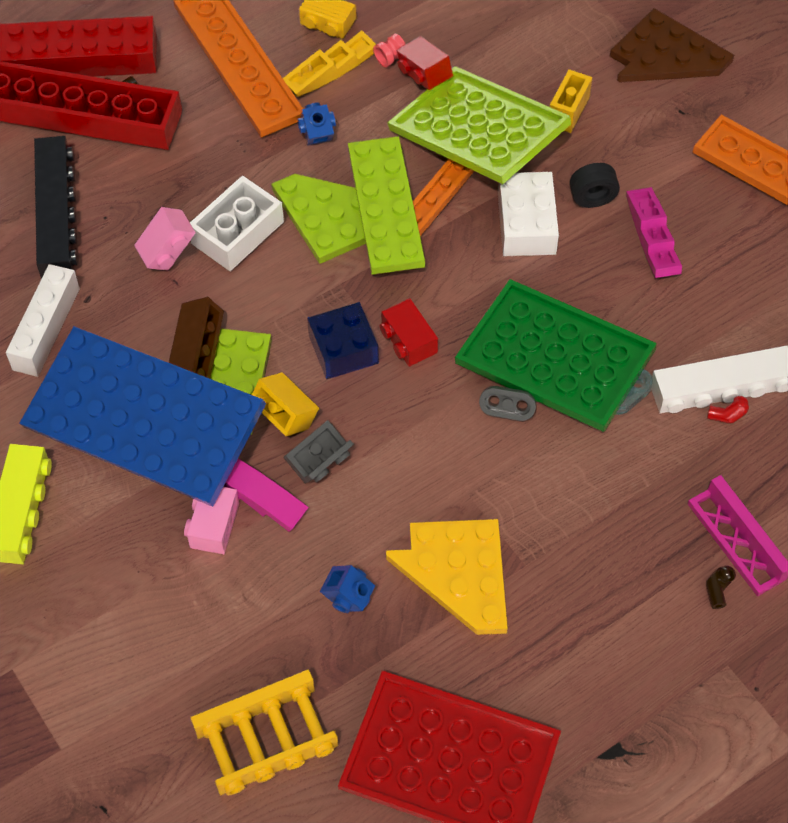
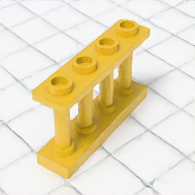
M309 669L190 717L197 738H209L223 777L216 779L215 783L220 795L239 793L249 783L254 781L258 783L265 782L273 778L278 771L285 768L287 770L296 769L305 763L304 760L317 756V758L325 757L331 754L334 748L338 746L336 732L332 731L324 734L309 699L310 694L315 691ZM292 700L298 703L312 736V740L296 747L280 712L281 705ZM263 712L268 714L283 752L267 759L264 757L250 722L253 716ZM231 725L239 727L253 762L252 765L235 771L220 734L222 729Z

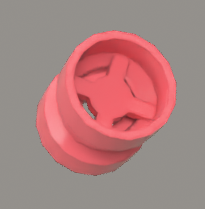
M393 34L388 37L386 42H379L374 45V55L383 67H388L394 63V59H399L397 50L406 44L398 34Z

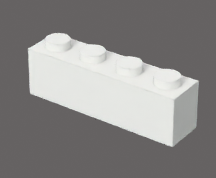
M51 264L48 265L6 351L13 371L39 377L80 290L74 270Z

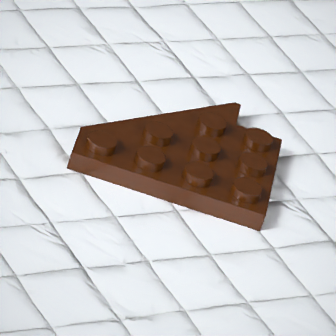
M655 8L610 50V57L626 66L618 73V82L719 76L733 62L735 56Z

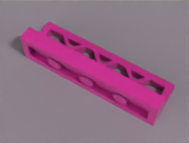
M721 475L711 480L708 490L688 501L689 507L757 597L787 580L788 561ZM710 498L717 507L716 514L704 512L699 504ZM718 522L730 524L734 529L733 537L722 535L717 529ZM736 545L748 547L752 553L751 560L739 558L735 553ZM754 568L766 571L771 580L760 585L753 576Z

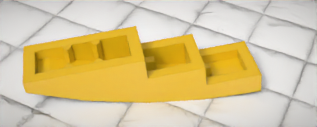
M360 31L346 43L342 40L338 41L325 53L319 49L287 74L283 80L290 90L299 97L336 80L360 65L374 54L373 47L376 43L363 31Z

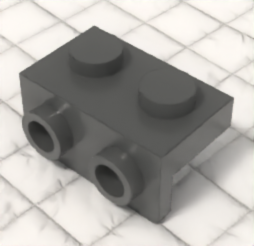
M327 420L283 458L305 484L312 479L317 483L329 473L327 467L332 462L338 465L350 455L348 449L354 443L351 440L346 442L329 420Z

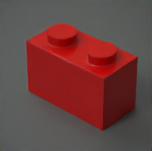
M422 36L397 50L399 58L398 67L401 72L409 75L417 84H421L428 90L453 77L449 55Z
M410 298L381 312L382 323L379 325L381 333L386 339L389 338L392 341L397 357L404 359L409 367L438 353V337Z

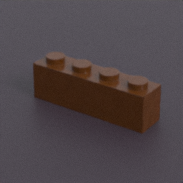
M209 297L181 304L169 363L210 379L224 310Z

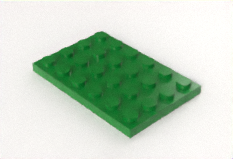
M509 279L455 356V364L507 388L526 391L533 395L536 401L604 432L654 354L657 343Z

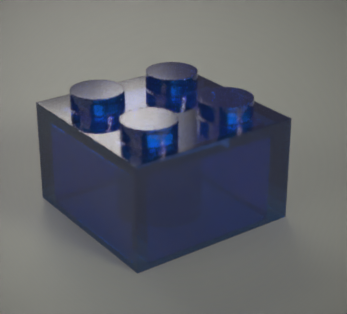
M360 302L307 318L309 338L326 380L379 364L378 343Z

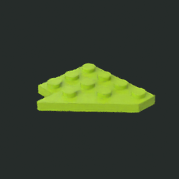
M293 174L271 183L272 191L278 200L282 202L283 208L319 264L366 244L356 189L354 187Z

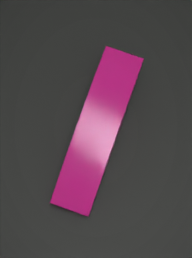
M652 187L626 191L638 237L655 278L681 274L682 264L674 251L675 241L667 227V216Z
M237 459L224 485L226 488L237 489L239 500L244 501L261 516L268 515L288 532L294 528L309 508L284 488L240 459Z

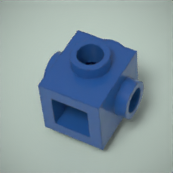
M312 103L306 105L305 109L301 111V118H297L300 133H305L307 145L331 141L334 136L333 127L336 126L333 111L329 112L327 104Z
M352 565L332 566L320 592L333 602L332 606L342 613L364 610L370 601L375 585L366 578L367 575L362 570L354 568Z

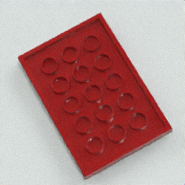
M382 670L340 778L338 789L433 823H532L561 730Z

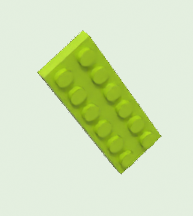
M399 136L348 143V152L371 274L424 268L425 258Z

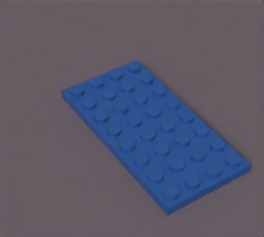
M73 326L19 424L26 429L213 507L266 403L263 399Z

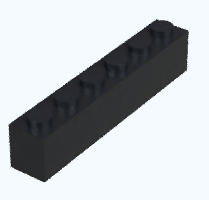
M66 136L34 138L36 265L41 279L49 264L74 270V266L78 265L77 251L73 249V244H77L76 229L72 228V223H76L77 219L75 207H72L71 203L76 202L74 186H71V182L75 181L74 167L70 166V161H74L73 146H68Z

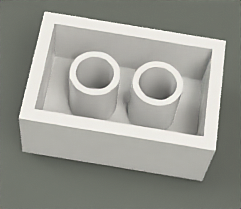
M552 172L515 173L504 184L499 183L498 201L503 256L556 255L559 233Z
M242 175L190 222L196 232L191 239V244L231 271L284 222L282 202Z

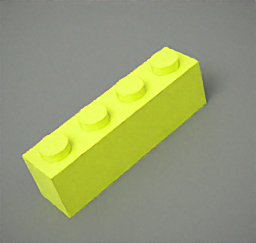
M18 444L9 445L0 479V562L24 565L26 554H30L32 550L31 533L32 529L38 525L39 511L37 509L39 501L42 502L44 500L45 477L50 475L52 461L48 458L44 447Z

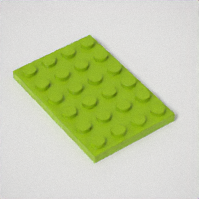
M455 66L452 68L453 77L431 90L427 89L387 122L390 131L504 184L571 125V118L565 113Z

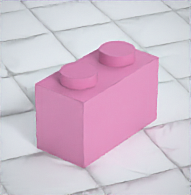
M161 207L134 246L147 268L168 271L196 232L182 210Z
M223 487L213 507L193 499L192 510H194L192 519H187L184 529V536L188 538L190 548L225 554L239 506L237 489Z

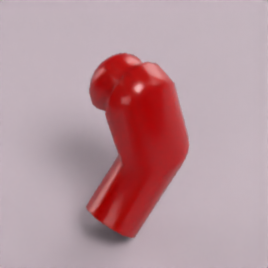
M736 396L734 401L726 408L710 405L707 419L729 424L734 423L748 412V400L743 396Z

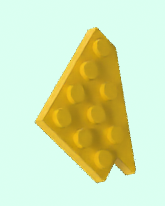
M498 519L410 523L411 550H387L386 560L476 635L507 634Z

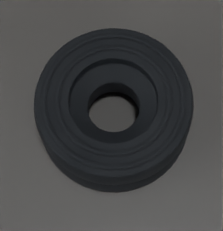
M606 163L585 165L575 171L570 178L573 199L581 207L594 208L611 202L620 191L616 172L611 165Z

